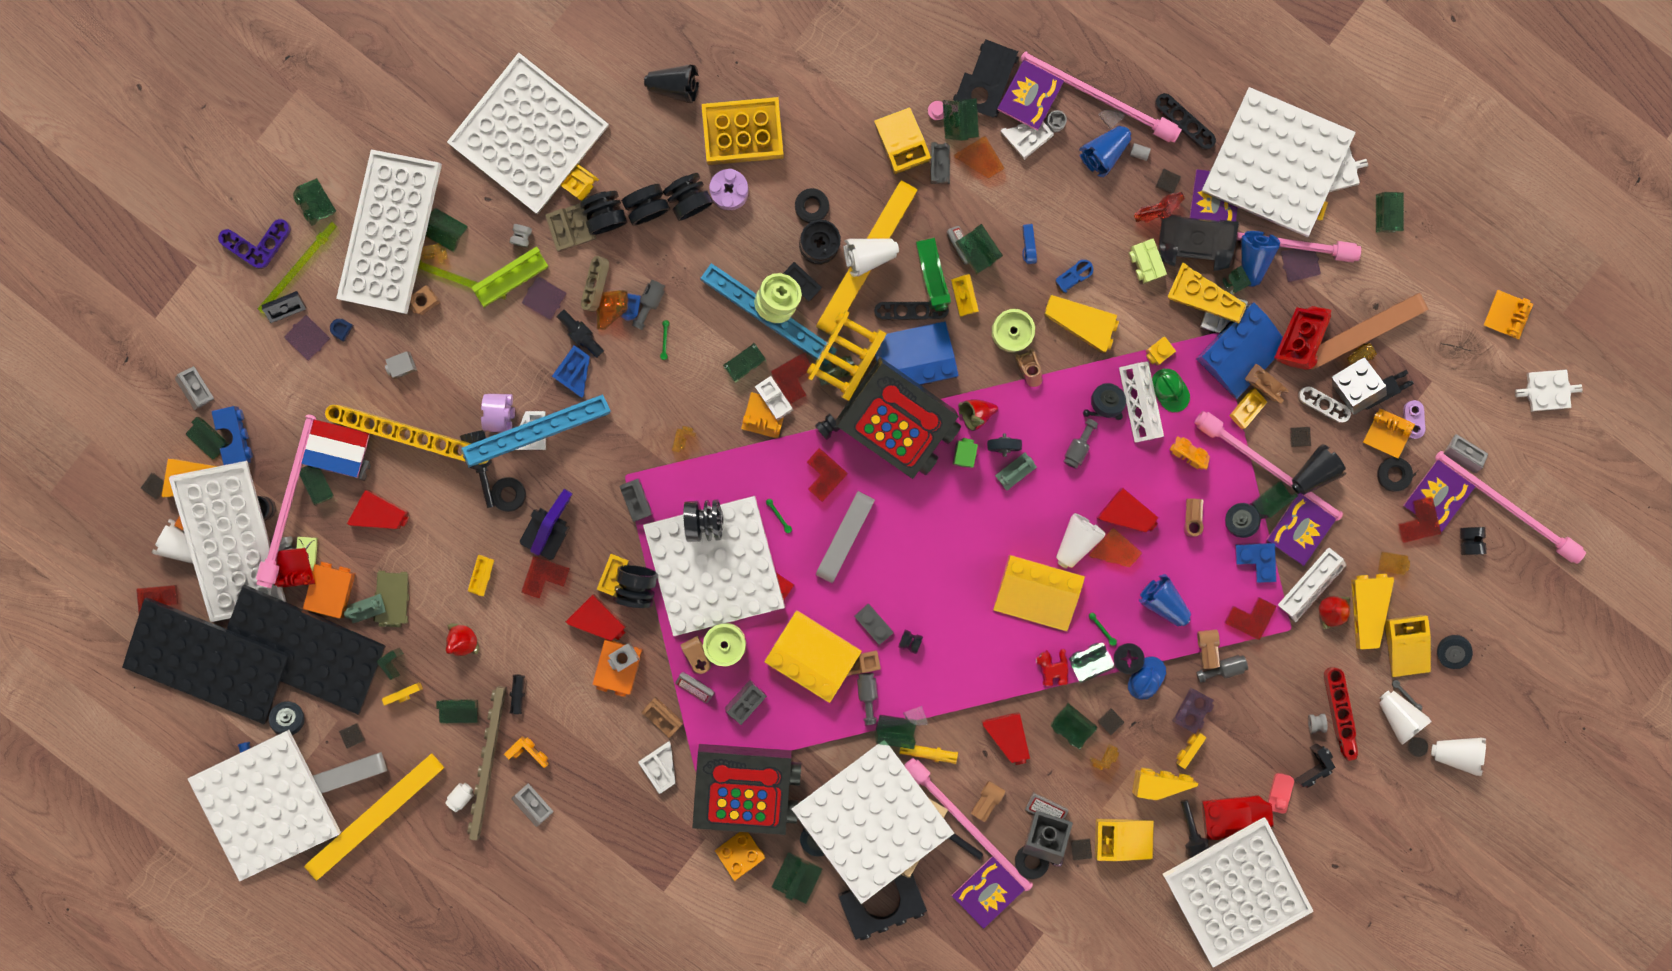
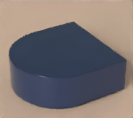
M335 319L330 324V332L336 338L345 341L354 325L344 319Z

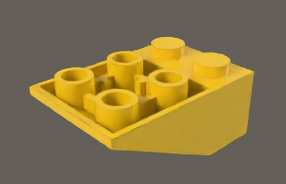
M910 107L874 121L894 175L930 162V153Z
M1417 615L1386 620L1385 630L1392 677L1431 672V634L1428 616Z
M1141 767V771H1135L1132 793L1139 798L1159 800L1197 787L1198 783L1193 780L1194 778L1191 775L1179 773L1178 777L1174 776L1172 772L1160 770L1159 774L1155 773L1153 769Z
M1096 819L1095 858L1097 861L1153 859L1154 821Z

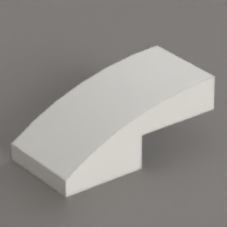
M771 376L755 386L777 421L793 411V408Z

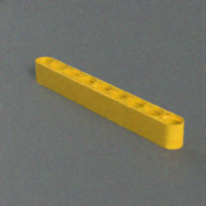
M901 180L867 239H890L918 189ZM850 266L816 325L818 329L831 336L837 325L835 323L837 316L840 312L848 311L871 270L858 277H852L850 272L853 270Z
M330 405L325 410V416L331 422L461 461H465L463 454L459 455L458 453L459 446L465 447L471 444L343 405ZM336 409L339 410V416L337 418L334 415ZM354 414L357 416V421L355 423L352 422V416ZM373 419L375 425H374V427L371 429V428H370V425H369V422H370V420ZM389 424L392 426V432L390 434L387 432V427ZM406 430H409L410 437L408 439L405 438ZM424 435L428 437L426 445L422 441ZM442 440H444L446 443V447L444 450H442L440 447V443Z
M433 753L430 754L312 858L304 868L316 881L320 879L445 767Z

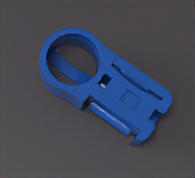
M1026 224L1022 226L1024 239L1022 256L1027 264H1036L1037 254L1033 224Z
M1080 260L1060 275L1055 282L1060 286L1063 293H1067L1066 289L1069 290L1092 275L1093 265L1088 260ZM1087 263V265L1081 268L1079 271L1076 270L1079 264ZM1090 267V272L1087 276H1080L1082 272Z

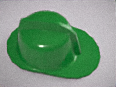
M1172 369L1157 371L1153 375L1152 381L1155 395L1161 405L1170 412L1184 410L1190 401V393L1180 375Z

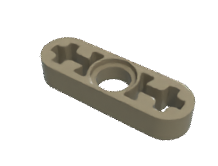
M595 256L590 263L581 300V307L590 312H595L600 304L609 268V261L604 257ZM597 280L596 286L593 288L594 282Z

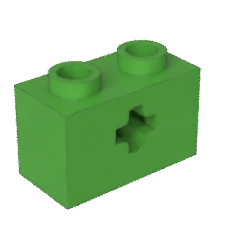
M967 438L957 441L953 465L973 468L978 444H974V440Z

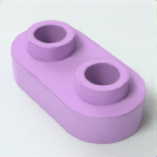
M1409 401L1404 405L1403 417L1405 420L1418 426V432L1415 433L1412 430L1409 436L1411 439H1417L1425 433L1424 407L1419 401ZM1415 406L1417 408V413L1412 412V407Z

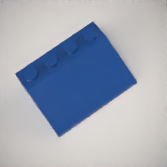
M1253 302L1247 305L1240 323L1231 321L1196 360L1235 399H1238L1251 385L1245 378L1253 366L1258 364L1265 370L1274 361L1283 336L1270 318Z
M946 321L888 333L875 354L876 363L881 357L920 385L953 379L959 376Z

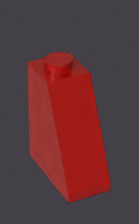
M1121 488L1096 518L1137 531L1147 532L1149 530L1151 532L1158 523L1156 521L1159 517L1124 488Z
M365 490L347 524L350 526L400 529L401 526L404 527L407 524L409 512L374 492Z
M595 594L565 621L570 626L610 641L615 638L618 641L626 633L624 629L627 627Z
M1019 712L981 720L984 728L1011 763L1015 762V765L1027 763L1026 760L1030 759Z

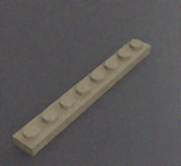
M504 686L496 687V690H493L491 695V701H494L493 708L489 709L487 719L490 720L489 728L486 727L484 739H487L486 747L483 746L481 751V758L484 759L482 766L480 765L478 768L477 777H480L479 785L476 784L474 796H477L476 804L473 803L471 807L473 821L469 822L467 834H470V840L477 841L481 834L507 688Z

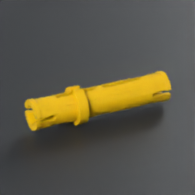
M901 742L899 752L900 755L931 759L937 763L942 761L956 764L958 752L941 750L940 747L935 749Z

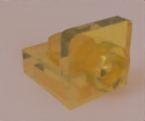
M435 244L422 248L421 258L424 257V260L434 259L435 255H437L439 264H446L445 260L448 259L447 251L442 245Z
M682 426V429L677 428L672 451L680 453L681 449H685L687 439L684 438V435L696 437L697 433L693 432V428Z
M1381 552L1378 571L1405 575L1406 571L1408 572L1410 568L1408 556Z

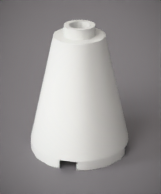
M893 239L844 240L847 245L843 246L847 267L851 266L853 270L850 272L852 277H858L896 258L897 253H899L898 244Z
M1076 513L1071 516L1056 556L1058 559L1057 563L1064 568H1068V566L1072 568L1106 534L1096 524L1092 525L1089 522L1090 520Z
M169 519L170 527L167 525L164 527L155 544L158 549L157 551L153 549L151 553L193 564L184 531L174 526L176 522Z
M1388 690L1379 697L1382 700L1379 704L1398 741L1402 745L1432 722L1428 716L1395 691L1390 693Z
M1486 738L1437 741L1436 745L1432 744L1431 756H1435V760L1476 776H1482L1481 765H1484L1486 744L1484 743Z

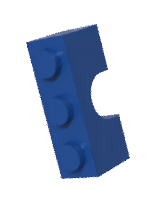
M237 406L211 411L215 430L228 429L233 435L232 443L228 447L220 448L223 465L243 461L251 463L253 454L246 441L248 439V432L242 423L244 420L243 411L239 410Z

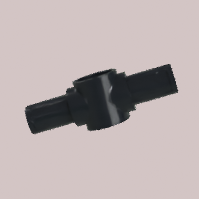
M565 309L556 316L568 329V335L578 346H585L596 358L605 351L593 339V332L582 321H576Z

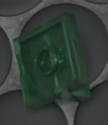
M977 98L943 100L945 139L964 141L968 140V138L979 137Z
M982 224L955 242L976 275L994 265L1003 256Z
M788 852L772 884V888L784 893L785 898L789 900L795 898L806 904L823 868Z

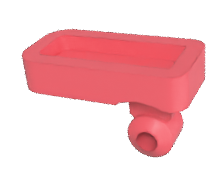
M1282 773L1275 774L1268 798V803L1272 804V811L1282 814L1287 812L1294 785V779L1291 776Z

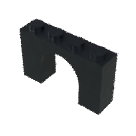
M913 873L910 878L900 874L894 879L900 894V902L896 910L887 916H875L869 913L863 903L860 904L850 889L838 894L855 940L859 938L861 941L868 939L874 932L883 933L889 930V926L894 924L900 926L905 924L909 918L918 919L925 915L924 912H927V908Z

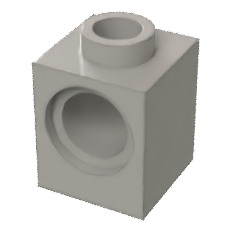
M408 351L386 359L387 365H385V369L392 378L397 379L417 371L412 355Z
M631 643L608 655L610 657L608 660L613 670L617 669L618 672L640 659ZM619 653L627 655L628 660L626 663L618 661Z

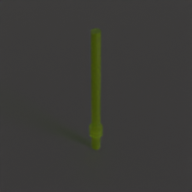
M331 221L323 232H319L313 244L257 308L260 312L264 313L262 305L275 300L320 246L326 244L329 240L328 237L337 228L335 223Z
M421 259L419 261L418 270L429 272L470 288L479 283L423 263ZM505 294L504 296L500 297V299L505 300L506 297H507V294Z

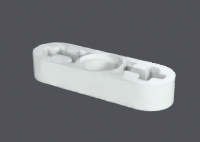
M1304 387L1298 393L1301 403L1338 423L1348 421L1351 416V411L1347 406L1312 387ZM1310 391V395L1314 398H1317V395L1320 396L1315 401V405L1312 404L1314 400L1310 398L1305 400L1304 392ZM1322 399H1326L1329 402L1327 410H1322L1319 406ZM1334 404L1336 405L1334 409H1336L1337 411H1341L1342 409L1344 410L1343 413L1346 415L1345 417H1341L1339 419V414L1336 412H1332V414H1329V412L1332 411Z

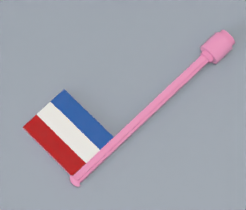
M313 415L305 416L304 428L268 557L265 559V562L260 561L256 575V585L272 588V585L275 584L280 567L276 565V557L302 464L358 478L370 433L319 421Z

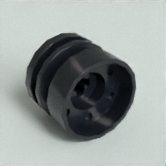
M698 173L683 176L663 190L665 196H670L667 199L669 203L678 202L672 209L678 221L688 219L713 204L708 191L698 192L704 186L702 181L697 182L700 179Z
M617 191L599 192L579 203L581 209H586L582 212L583 216H593V218L586 222L590 235L606 233L628 223L624 210H614V208L621 204L620 200H614L619 197Z
M818 219L811 221L804 227L800 236L799 249L801 255L812 264L822 265L830 262L835 258L840 247L841 236L839 230L833 223L827 220ZM818 240H821L823 244L820 248L816 244Z
M705 500L704 509H701L699 501H685L683 519L686 541L700 542L704 532L708 541L712 540V533L716 541L721 540L724 519L719 500L712 501V509L709 500Z
M619 566L616 581L621 585L615 586L614 602L633 608L652 607L654 601L652 598L655 592L651 588L656 586L658 573L642 566Z

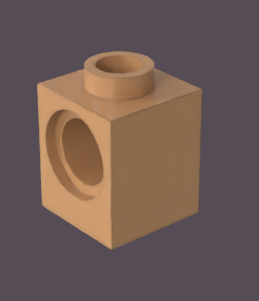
M425 285L412 294L409 307L414 314L423 315L438 305L440 301L432 289ZM425 296L427 299L426 304L419 306V298Z

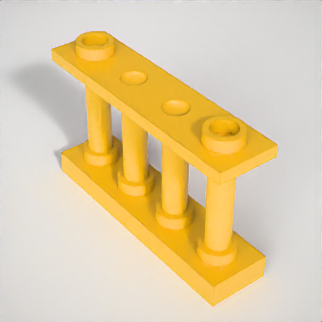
M845 310L844 313L840 312L835 320L837 325L816 363H811L807 373L810 380L817 376L841 389V397L849 401L887 333L880 329L877 332L869 331L848 319L849 312ZM845 325L868 338V341L871 342L869 347L862 349L839 336L838 333L842 326ZM833 342L859 355L861 361L858 366H853L828 352ZM824 358L850 372L849 375L852 376L850 381H845L844 383L819 369Z

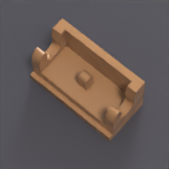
M1258 364L1253 366L1245 378L1247 382L1268 399L1282 404L1284 401L1280 396L1281 393L1289 392L1285 386Z
M657 697L641 712L668 738L683 724V721Z

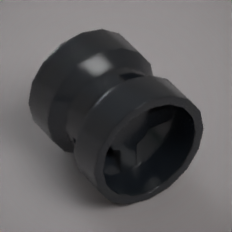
M830 413L825 417V421L818 422L815 425L826 440L831 437L832 431L837 432L840 430L836 425V420Z
M905 629L898 647L909 649L911 653L917 654L923 636L913 635L911 631Z

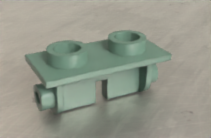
M851 356L840 358L853 366L855 365ZM831 362L827 366L822 365L819 367V369L837 379L850 376V372L837 365L833 368ZM819 378L821 386L825 384H830L824 381L823 379Z
M1025 452L995 476L1007 491L1037 468V466Z
M381 594L348 605V608L344 611V616L352 619L354 624L385 613L386 610Z

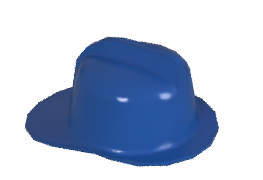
M1153 656L1146 657L1143 667L1129 678L1128 690L1130 694L1138 699L1153 697L1166 675L1164 663L1159 658Z

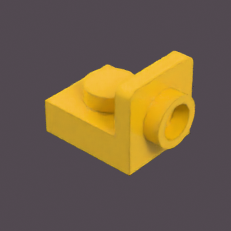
M1165 336L1145 350L1148 353L1146 355L1147 359L1157 366L1176 352Z

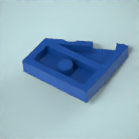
M574 345L552 377L582 398L584 396L590 356Z

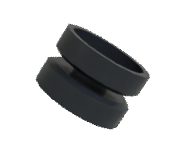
M660 184L641 188L621 200L625 210H633L628 215L632 226L654 220L670 210L667 200L660 199L664 194Z

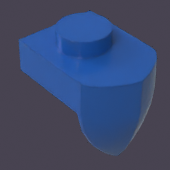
M622 292L618 313L624 320L630 321L638 316L641 295Z

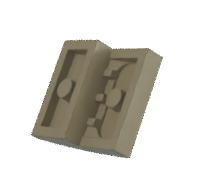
M580 204L565 209L562 208L545 215L557 251L596 239L595 235L589 234L586 222L590 217L583 216L582 212L586 209H581Z

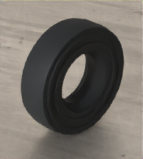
M815 188L803 190L795 200V211L798 217L807 223L818 219L823 220L829 211L827 196L821 190ZM810 198L816 199L820 204L818 211L815 213L807 212L804 207L805 202Z
M1388 458L1378 468V481L1386 490L1393 492L1402 491L1412 481V467L1402 458ZM1392 467H1398L1402 471V478L1397 482L1391 481L1388 477V471Z
M512 477L499 479L491 490L494 505L506 512L519 509L526 498L523 484ZM505 487H511L516 492L515 499L511 502H506L501 497V492Z
M1024 846L1020 848L1015 856V866L1018 872L1027 879L1042 877L1047 872L1050 862L1039 858L1040 863L1038 867L1029 869L1025 865V858L1028 854L1022 853Z

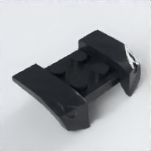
M1162 213L1159 235L1160 257L1163 262L1174 267L1176 265V256L1214 260V271L1227 269L1233 262L1239 221L1205 220Z

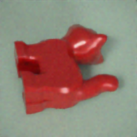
M1065 649L1060 650L1059 657L1061 661L1057 663H1051L1052 657L1048 650L1040 653L1036 658V664L1042 667L1044 686H1053V678H1059L1058 685L1068 684L1067 675L1069 669Z

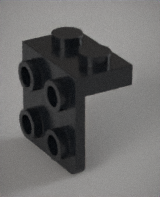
M542 508L533 510L532 518L520 539L522 546L531 550L541 523L548 511ZM558 518L540 554L541 556L549 560L555 558L571 528L566 525L567 522Z
M1314 744L1310 747L1320 764L1295 778L1296 784L1308 788L1316 783V779L1321 776L1325 778L1333 773L1332 770L1336 768L1331 760L1333 755L1324 746Z

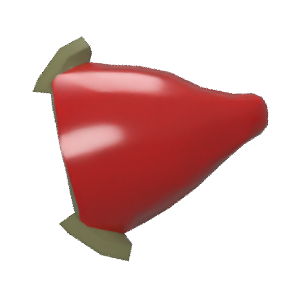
M978 399L966 400L958 404L959 415L962 414L966 426L972 431L982 427L999 410L997 405Z
M1329 596L1321 601L1319 615L1322 620L1323 629L1341 626L1348 620L1350 616V597Z
M454 623L448 625L449 633L446 638V652L448 654L465 656L469 653H478L477 637L471 628Z

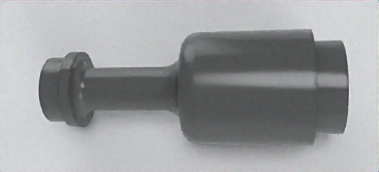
M654 280L647 284L640 299L643 308L637 320H633L632 326L643 330L646 326L644 321L649 311L657 309L665 293V285Z
M1089 418L1085 421L1087 426L1081 437L1072 440L1064 455L1065 459L1063 462L1075 469L1084 461L1090 449L1087 440L1093 429H1097L1098 426L1096 421Z
M1236 655L1220 660V667L1204 672L1201 669L1196 674L1199 683H1205L1206 679L1217 675H1222L1224 679L1243 674L1244 671L1248 670V664L1244 655Z
M874 673L859 674V679H857L858 698L860 701H864L866 718H863L865 725L876 724L877 717L873 715L872 703L878 697L876 678H874Z

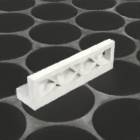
M1149 362L1119 367L1135 443L1164 437ZM1133 369L1134 377L1132 381L1127 377L1126 370ZM1133 388L1136 389L1138 393L1136 400L1131 396V390ZM1136 407L1141 409L1142 415L1140 419L1135 415ZM1140 426H1143L1145 428V437L1140 438Z
M1328 548L1282 599L1278 606L1293 621L1297 622L1346 567L1344 559Z

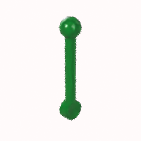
M668 320L662 322L664 327L663 349L660 354L662 360L668 358L666 353L667 330L670 325Z
M767 499L766 505L770 506L785 527V532L790 533L792 527L784 521L773 505V500Z
M1090 613L1089 619L1097 624L1109 639V644L1112 646L1116 645L1117 640L1109 635L1097 620L1096 614Z

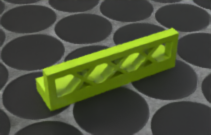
M536 246L471 288L485 308L549 266Z

